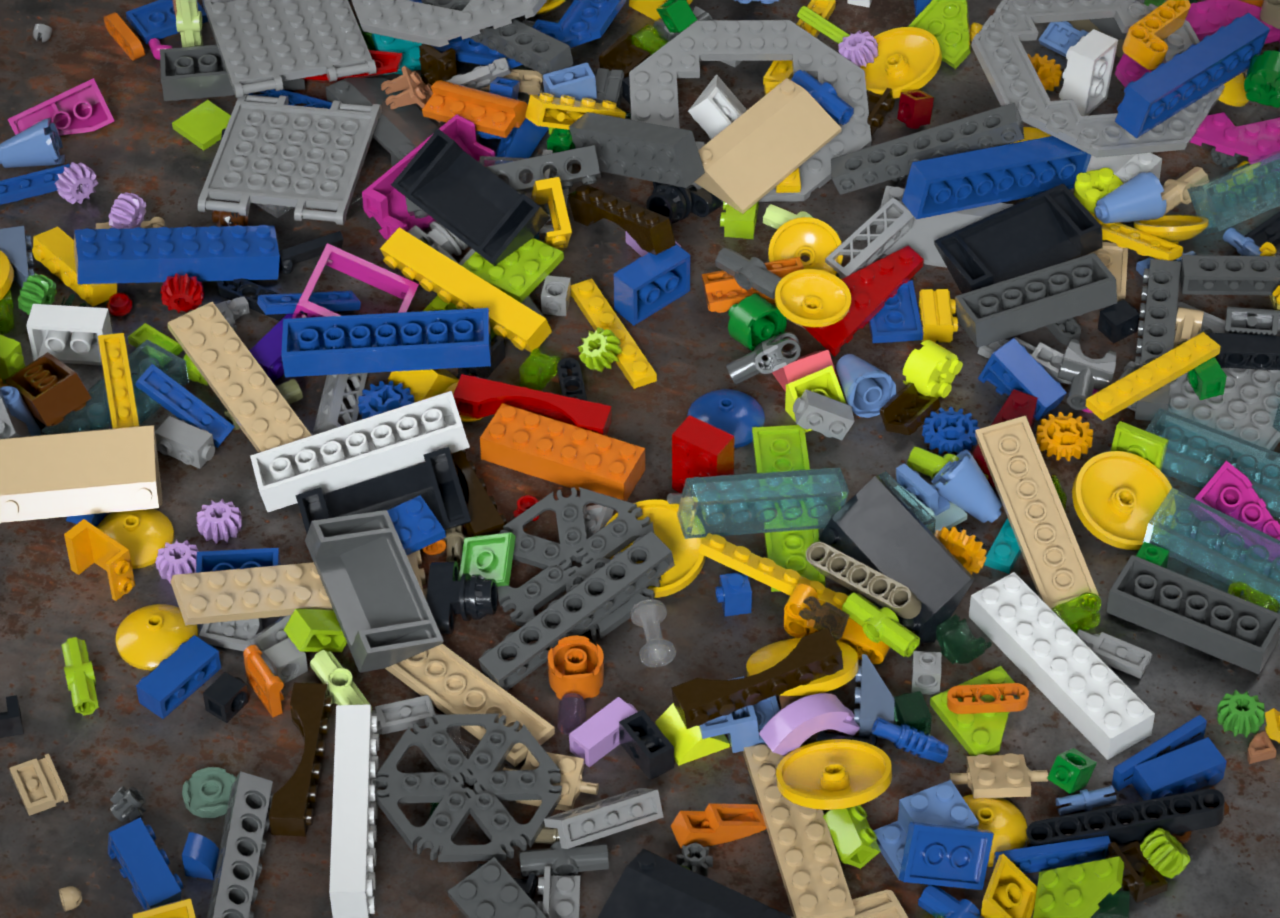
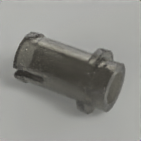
M357 194L351 199L346 220H349L352 214L364 209L362 195Z

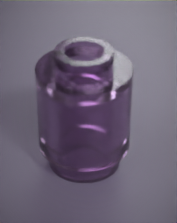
M575 693L564 695L558 705V730L569 736L572 731L586 722V703L582 696Z

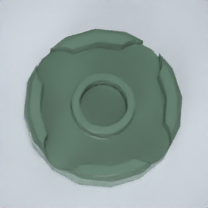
M207 767L197 770L183 784L182 797L185 807L193 815L201 818H216L225 815L231 786L236 777L220 767Z

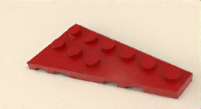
M908 245L841 279L851 293V305L847 315L839 322L829 326L803 327L835 357L840 352V348L853 339V334L859 328L863 329L884 307L885 302L897 294L898 288L903 283H907L923 267L924 259Z

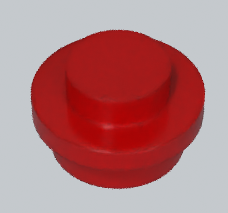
M117 293L109 298L107 308L110 314L123 316L132 310V301L126 294Z

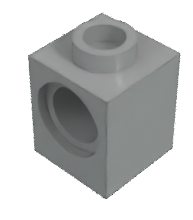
M547 276L541 293V312L547 315L567 316L571 299V278Z
M290 638L263 651L264 661L273 674L280 677L284 684L308 671L306 653L299 651Z
M913 651L911 694H939L941 652Z

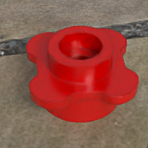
M530 495L519 498L517 500V510L513 512L514 517L516 518L539 502V500ZM538 515L536 518H534L533 520H531V521H536V520H538V519H539V515Z

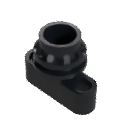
M653 182L654 189L651 196L647 199L646 208L668 217L670 223H676L688 217L691 212L699 217H706L720 208L722 200L703 187L696 191L694 185L683 188Z
M456 561L431 562L426 601L440 633H453L455 614H461L464 621H470L471 618L473 620H480L486 615H495L498 603L495 579H486L480 574L470 576L469 573H463L461 580L458 581L459 569Z

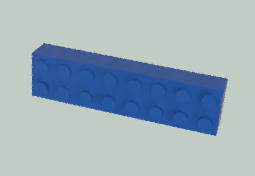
M1247 13L1240 18H1235L1226 27L1222 26L1213 35H1207L1198 44H1192L1185 52L1176 54L1167 63H1161L1157 69L1152 72H1146L1139 80L1132 81L1126 86L1123 101L1117 108L1118 114L1115 122L1135 138L1145 134L1247 70L1253 56L1260 55L1270 28L1250 13Z
M1054 136L912 162L902 202L915 219H921L1033 197L1062 183L1068 189H1073L1077 175L1079 173H1086L1091 155Z
M236 225L227 227L187 226L178 228L137 227L130 229L87 228L74 230V257L78 284L165 282L167 276L174 277L176 273L180 276H184L186 273L188 277L196 276L197 281H233L234 279L241 278L246 280H276L279 276L280 254L274 226Z
M477 308L283 319L281 356L285 377L491 366L489 309Z

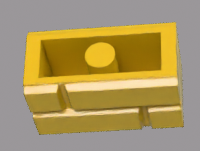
M922 289L919 291L918 304L923 329L922 341L951 342L953 340V332L958 331V318L952 316V314L956 313L955 299H950V291L948 289H936V291H933V289Z

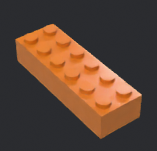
M503 403L480 437L481 460L562 486L575 487L578 491H580L579 487L623 501L628 500L645 471V448Z

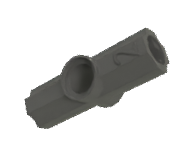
M725 247L719 251L715 260L716 267L732 275L743 289L750 290L754 288L771 299H775V290L782 278L768 271L765 264L759 258L752 257L749 260L734 250Z
M560 841L547 849L519 851L521 877H528L530 873H535L536 876L544 875L545 866H551V874L553 876H576L578 872L609 869L606 843L580 845L564 849L561 848Z

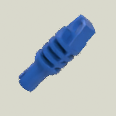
M877 717L871 731L873 735L893 742L896 748H903L905 752L910 751V754L914 756L917 754L919 758H925L938 763H943L948 756L949 746L928 733L925 735L921 730L917 732V729L914 727L910 729V726L906 724L901 726L895 725L880 717Z

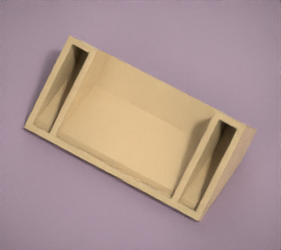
M786 78L698 150L705 173L695 183L744 214L842 131L841 127L803 87Z
M154 425L0 439V523L159 508L163 504Z

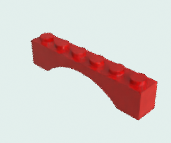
M461 374L453 394L459 415L476 419L496 414L503 403L607 436L611 425L612 406L510 385L500 381L482 379L476 376Z

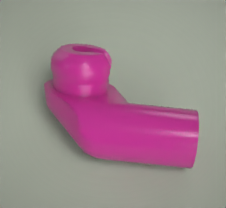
M157 38L149 41L151 52L157 60H160V49L172 48L170 45H161Z

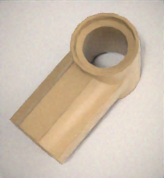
M1178 307L1174 348L1201 332L1204 311Z

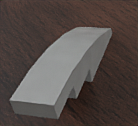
M1015 337V340L1026 348L1027 352L1044 367L1045 371L1055 381L1071 384L1070 381L1057 378L1064 354L1041 342L1037 347H1034ZM1003 339L987 346H981L977 354L990 359L993 352L1009 341Z

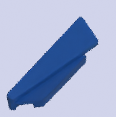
M525 118L520 128L513 127L507 138L502 137L495 153V162L502 164L529 158L549 127L537 126Z

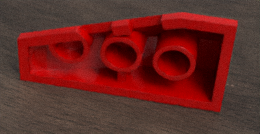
M369 50L372 60L375 61L376 74H356L339 77L336 81L330 82L327 74L301 79L311 82L336 83L345 78H366L394 73L399 69L403 53Z

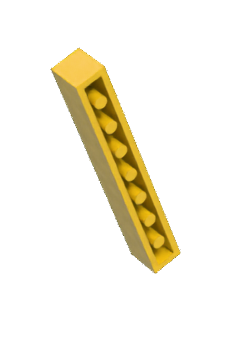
M400 227L380 248L384 256L383 261L393 270L395 268L401 270L407 279L411 281L415 279L426 291H434L445 303H453L458 310L488 308L490 327L493 331L503 338L507 337L510 339L514 346L522 351L526 349L533 354L552 332L546 318Z

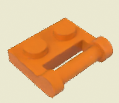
M250 645L243 652L247 681L272 717L278 716L283 713L281 701L284 700L281 690L284 687V683L280 677L273 674L261 657L262 652L257 645Z

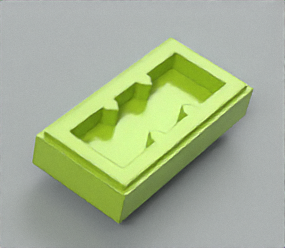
M146 323L128 336L129 344L164 365L183 351L178 342Z

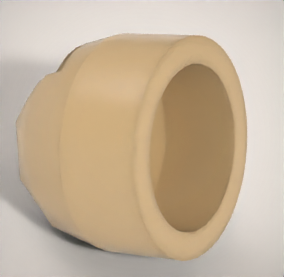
M67 886L59 889L60 900L65 912L73 910L81 904L82 896L78 888Z

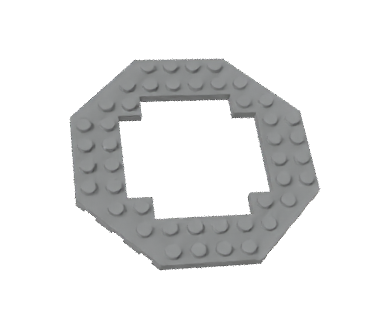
M409 0L351 1L362 31L442 47L449 44L448 40L460 36L463 40L480 34L481 29L490 26L496 29L512 24L511 19L525 16V19L533 17L547 0H471L462 11Z
M1002 0L995 13L988 18L981 31L975 35L971 44L1001 106L1015 102L1023 122L1096 158L1185 150L1225 88L1224 84L1138 138L1132 136L1115 122L1118 113L1081 116L1073 99L1051 101L1021 41L1037 40L1039 32L1034 23L1114 18L1121 32L1127 33L1132 25L1158 8L1151 3L1149 6H1146L1136 0ZM1185 20L1181 28L1163 40L1168 45V51L1163 63L1170 61L1176 54L1185 52L1192 44L1196 45L1200 42L1188 21Z
M790 20L696 21L629 72L631 120L679 129L677 78H700L699 61L792 60L793 75L798 70L806 71L812 77H817V81L821 84L824 82L831 84L836 90L837 96L854 108V114L851 116L850 121L845 125L838 124L842 131L799 167L800 193H776V188H773L759 202L805 201L810 197L812 191L817 187L821 188L832 179V158L871 147L872 141L870 125L867 123L869 110L865 71ZM696 142L698 150L704 146V142ZM695 182L691 184L696 187V191L702 188Z

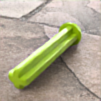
M806 6L801 7L798 11L797 17L838 44L843 42V37L850 36Z

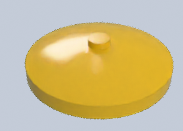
M900 27L874 36L878 44V56L874 58V63H868L866 67L860 66L865 71L866 91L869 90L883 95L887 88H891L893 99L900 98L901 92L919 90L925 86L939 70L942 62V52L937 39L930 32L916 27Z
M1109 451L1098 454L1083 465L1073 483L1072 499L1079 519L1095 537L1111 546L1126 550H1140L1144 541L1155 545L1165 537L1175 521L1177 503L1171 484L1155 465L1138 455L1123 451Z
M644 500L633 503L637 505V508L640 507L642 509L643 515L637 520H643L647 516L650 518V521L653 522L654 534L672 551L675 565L661 575L659 587L649 586L647 589L654 591V598L668 596L684 589L698 576L706 560V556L698 553L700 544L705 538V532L700 521L685 507L679 504H669L666 500ZM618 512L607 522L606 525H608L618 517ZM632 542L631 544H629L627 547H625L624 549H622L620 552L625 551L627 548H629L631 545H633L634 542Z
M801 638L778 641L757 650L747 661V677L759 674L782 661L797 646ZM835 640L842 651L843 669L835 674L811 681L807 685H800L785 691L781 696L820 694L845 685L858 673L857 652L850 645Z
M848 739L818 741L793 750L780 761L776 769L777 787L787 800L803 807L820 810L845 809L867 803L885 792L892 781V764L889 756L883 750L866 742Z

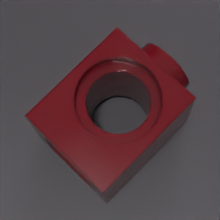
M921 90L901 92L897 119L912 129H918L922 125H930L934 97Z

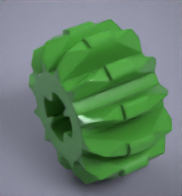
M35 273L33 276L30 275L27 278V282H23L22 289L19 290L18 306L22 311L30 315L33 304L52 305L57 294L56 283L42 274Z
M1237 690L1232 695L1226 693L1217 707L1218 724L1223 725L1224 732L1232 731L1234 737L1238 733L1243 734L1246 738L1250 733L1257 734L1265 721L1264 703L1259 702L1258 695L1249 696L1248 690L1244 694H1240Z

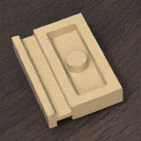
M46 754L43 759L37 760L35 758L9 768L29 816L55 807L58 802H69L67 793L49 754Z

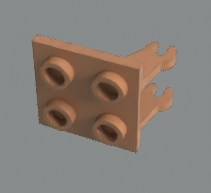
M406 66L401 68L403 75L391 81L386 80L381 84L382 91L386 89V94L405 90L396 96L391 95L386 98V105L390 104L391 109L415 103L423 108L433 94L432 85L429 83L426 85L416 71L412 72Z

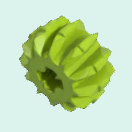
M598 327L595 333L589 331L587 338H581L584 344L577 347L581 353L579 358L590 370L594 371L596 369L603 372L605 367L612 369L611 363L613 361L619 362L616 356L622 353L619 347L621 342L611 330H603Z
M1157 828L1140 845L1143 856L1149 861L1148 863L1155 870L1159 871L1162 876L1172 879L1179 875L1190 862V856L1182 846V843L1164 829Z

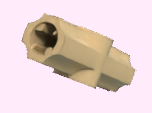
M1194 167L1177 180L1168 179L1164 183V192L1160 194L1162 201L1166 200L1167 203L1165 214L1180 203L1190 204L1195 193L1209 182L1208 174L1203 171V168Z

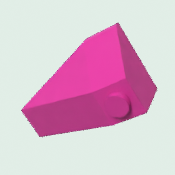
M94 78L8 119L15 135L47 118H51L50 124L54 123L60 136L94 132L115 122Z
M1226 461L1194 498L1188 509L1208 525L1277 569L1280 567V524L1273 519L1263 499H1260L1252 488V483L1248 477Z

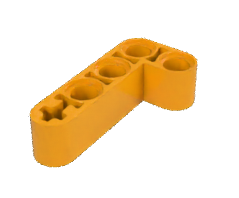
M1168 0L1136 22L1127 32L1122 46L1123 52L1144 68L1152 71L1157 69L1163 63L1168 51V45L1163 40L1184 25L1191 6L1188 0Z
M798 584L785 605L784 629L795 638H802L828 628L835 640L844 642L855 649L858 659L862 660V654H866L872 664L882 663L890 649L882 641L878 643L871 641L865 635L862 626L850 617L818 607V594L814 588L807 584Z

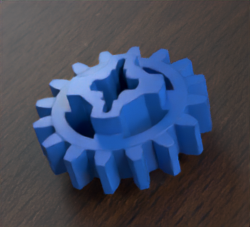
M380 381L377 387L370 384V391L363 389V396L358 397L359 415H362V419L414 403V396L410 394V389H403L402 383L394 386L393 381H390L388 385H384V382Z
M950 407L949 411L939 408V414L932 411L930 412V418H925L922 436H924V443H930L929 449L938 448V454L940 455L944 451H947L948 454H953V452L959 454L963 449L971 451L972 445H977L975 430L980 429V427H977V420H972L971 413L963 414V409L955 412L953 407Z

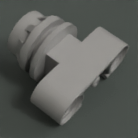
M434 221L430 223L432 231L428 234L416 225L408 231L409 234L454 262L456 260L451 255L454 254L459 257L462 254L461 249L465 250L468 247L467 244L440 223Z

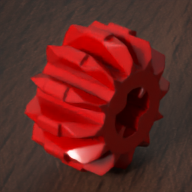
M176 273L174 277L167 276L166 281L161 286L162 304L167 305L168 310L175 309L177 313L180 311L189 313L190 309L195 310L202 304L203 286L202 282L197 281L196 276L188 277L187 273L184 276H180Z

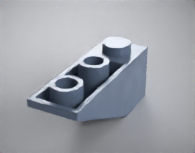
M24 226L0 229V250L5 253L13 266V279L23 287V282H27V278L35 274L34 268L30 269V267L34 266L33 253L28 252V250L33 248L31 235H26Z
M862 654V664L859 665L858 673L855 676V682H861V687H855L854 704H860V709H854V720L860 727L859 736L870 738L872 727L877 717L894 724L895 699L868 656Z

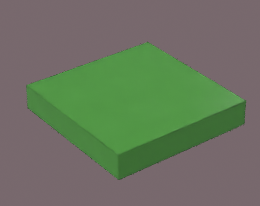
M510 532L464 538L458 581L461 580L463 573H469L470 576L480 574L486 579H495L497 587L509 586L516 536Z

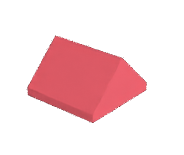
M822 350L798 357L794 362L772 372V374L786 392V384L828 366H833L835 374L836 371L829 350Z

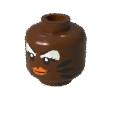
M222 200L223 202L240 203V202H236V201H226V200ZM212 210V223H217V227L247 226L248 216H240L239 213Z

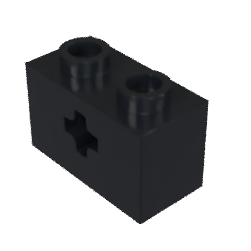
M644 710L619 721V743L649 780L674 768V746Z

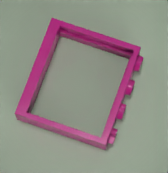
M327 243L292 318L341 316L308 301L325 265L403 299L398 313L407 312L419 284Z

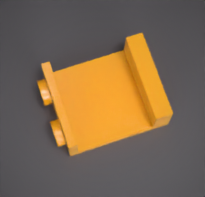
M85 519L64 534L70 567L73 572L80 575L93 563L107 571L112 599L115 601L128 594L136 586L129 549Z

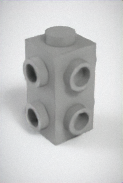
M807 389L801 398L796 399L793 405L796 424L804 429L820 432L829 438L833 437L843 440L855 422L850 405Z
M169 416L155 431L157 451L181 460L187 465L201 469L214 456L213 435L204 429L189 425L183 420Z

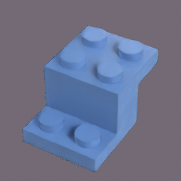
M776 696L700 725L699 729L702 739L727 734L733 753L744 751V747L766 744L759 735V732L780 711Z
M949 780L900 799L898 821L873 831L877 836L876 842L882 855L898 880H900L899 875L910 822L978 829L979 821L953 782Z

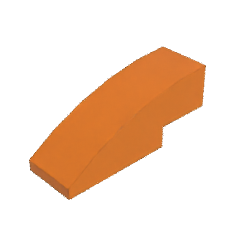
M709 803L705 811H679L670 826L680 848L683 845L688 846L694 842L703 847L718 845L745 838L766 829L762 813L757 804Z

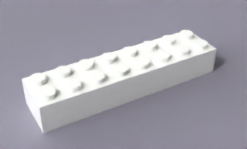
M452 391L275 447L250 457L260 495L267 512H271L298 503L296 495L321 487L326 494L425 462L424 454L449 447L451 452L454 453L470 448Z
M1015 572L971 595L969 618L1107 760L1151 736L1155 713Z
M371 704L336 706L329 889L333 918H370V914H375L373 890H376V874L374 872L376 848H374V845L377 842L375 819L378 818L377 802L373 801H376V790L378 788H376V779L373 778H376V773L379 771V758L376 756L377 751H379V733L374 734L378 731L377 716H372Z

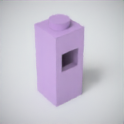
M617 697L569 734L570 752L578 758H584V763L591 767L620 744L619 721L637 713L636 708L632 704L624 702L620 697Z

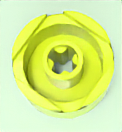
M1110 168L1079 173L1075 181L1074 196L1089 212L1095 213L1097 201L1123 183L1119 177L1113 174Z
M925 340L921 343L924 346L920 350L914 349L909 355L903 368V375L906 376V380H903V383L905 385L914 383L917 392L923 396L945 398L951 392V384L955 376L961 371L963 363L959 361L956 354L931 340Z

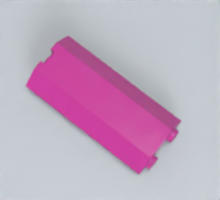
M456 114L439 128L453 139L463 151L484 167L496 165L495 152L476 142L475 124L470 120ZM430 137L362 192L364 211L369 218L374 217L381 226L379 232L386 240L399 227L408 232L416 225L424 231L430 226V223L436 221L431 216L424 218L410 216L405 196L391 186Z

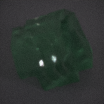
M955 614L937 626L936 639L941 647V654L952 664L956 662L958 664H968L984 654L985 650L992 646V642L986 643V640L982 637L976 639L971 633L966 619L964 618L962 621H959L960 617Z

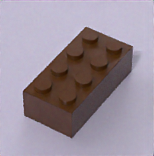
M48 352L5 379L8 386L15 387L19 391L32 415L47 427L61 423L65 419V415L71 411L82 409L86 406L87 401L92 398L77 373Z

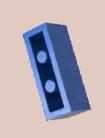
M194 635L187 642L182 643L171 656L162 660L158 667L149 675L144 676L136 685L139 703L164 719L221 669L219 651Z
M1209 737L1135 766L1132 785L1144 801L1194 792L1207 785H1215L1224 778L1227 761Z

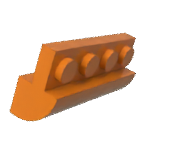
M438 80L431 86L433 94L422 109L423 117L447 123L457 114L473 122L477 131L507 138L513 127L520 128L525 120L528 104L513 98Z
M800 257L764 263L768 271L781 278L794 271L804 269ZM723 270L702 274L706 302L710 312H726L732 305L739 304L743 299L755 293L770 303H775V299H771L754 288L750 290L743 289L732 275Z

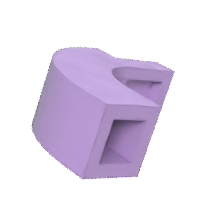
M821 693L801 698L780 710L764 726L759 735L772 752L786 756L799 748L804 741L817 732L833 729L854 736L860 727L853 719L855 717L853 712L845 707L836 695Z

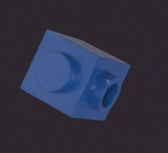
M740 572L720 575V586L715 587L717 602L722 605L724 616L751 613L752 590L748 576Z

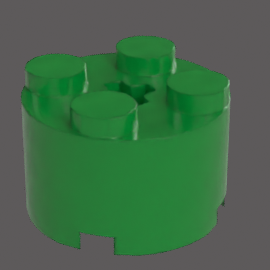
M1264 51L1262 55H1255L1251 59L1244 81L1246 98L1249 101L1275 108L1280 107V52Z
M756 293L746 297L739 304L732 305L728 312L730 317L728 323L729 335L751 351H754V348L759 343L778 335L780 332L783 333L786 328V317L775 305Z

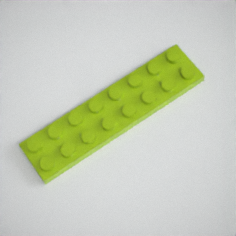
M799 425L752 427L753 449L760 493V506L763 515L762 522L767 558L785 569L795 570L800 576L811 581H818L825 586V576L820 574L806 559L808 547L815 542H820V540L818 539L819 531L805 430ZM771 587V592H780Z

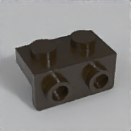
M627 32L600 54V68L609 69V71L612 69L622 70L624 78L629 77L631 70L650 57V53L633 45L632 34Z
M422 44L419 46L421 78L426 85L428 83L433 85L438 80L448 81L457 75L456 52L453 48L440 53L431 45Z
M887 88L883 95L867 90L869 110L867 123L870 125L871 136H873L877 128H881L884 117L894 107L895 99H893L891 88Z
M908 383L880 409V414L887 432L911 435L924 423L926 417L930 418V412H936L941 405L938 398L918 395L914 383Z
M1138 841L1121 848L1115 842L1108 844L1105 859L1118 856L1124 862L1122 888L1133 897L1136 903L1167 891V881L1159 871L1155 870L1148 863L1149 861L1143 856Z

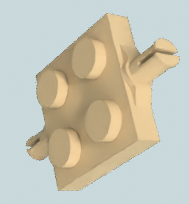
M529 750L521 770H535L539 767V762ZM546 752L560 769L561 782L552 784L554 786H562L561 800L556 806V810H572L580 792L598 794L599 783L582 781L585 765L584 758ZM506 767L503 768V771L515 770ZM521 800L516 801V803L540 806L542 801Z
M1013 753L991 756L984 754L967 756L966 773L949 774V780L954 785L967 784L972 790L973 799L1031 797V782H1048L1047 770L1030 771L1026 766L1024 754L1017 755Z

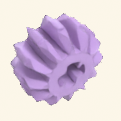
M859 30L856 34L850 33L849 37H843V42L838 44L839 54L858 67H866V64L874 63V58L878 56V44L868 31L862 33Z
M72 162L69 168L64 167L63 173L57 174L59 180L55 184L58 188V194L71 204L75 202L82 204L84 198L89 199V195L96 192L94 189L98 184L96 174L86 164L81 162L75 164Z
M121 193L118 199L114 200L111 213L108 215L110 218L109 226L117 229L141 227L146 213V202L136 194Z
M223 498L218 503L211 500L210 505H202L201 511L197 512V528L200 535H203L206 541L213 539L217 544L219 540L228 542L229 537L237 538V533L242 527V517L239 508L235 507L232 501L225 504Z
M176 539L174 544L165 543L164 548L158 549V557H156L155 563L161 578L167 579L171 584L170 581L173 575L196 573L197 552H199L196 545H190L188 540L179 543Z

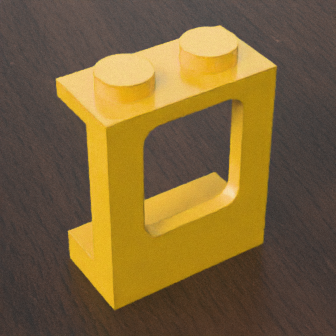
M555 177L535 181L531 199L538 205L548 204L554 230L546 233L544 243L564 251L568 247L572 231L560 178Z

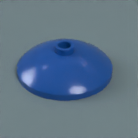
M730 389L715 390L700 396L692 403L687 417L691 415L733 435L734 449L753 442L752 427H764L765 414L759 402L748 394Z

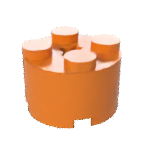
M577 635L564 637L558 641V645L553 649L551 647L549 650V684L556 693L557 698L561 700H581L594 698L600 693L604 683V655L602 648L598 644L596 646L591 643L589 638Z

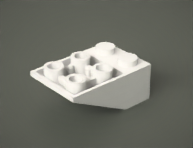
M718 75L714 76L688 110L693 119L699 123L711 140L747 111Z

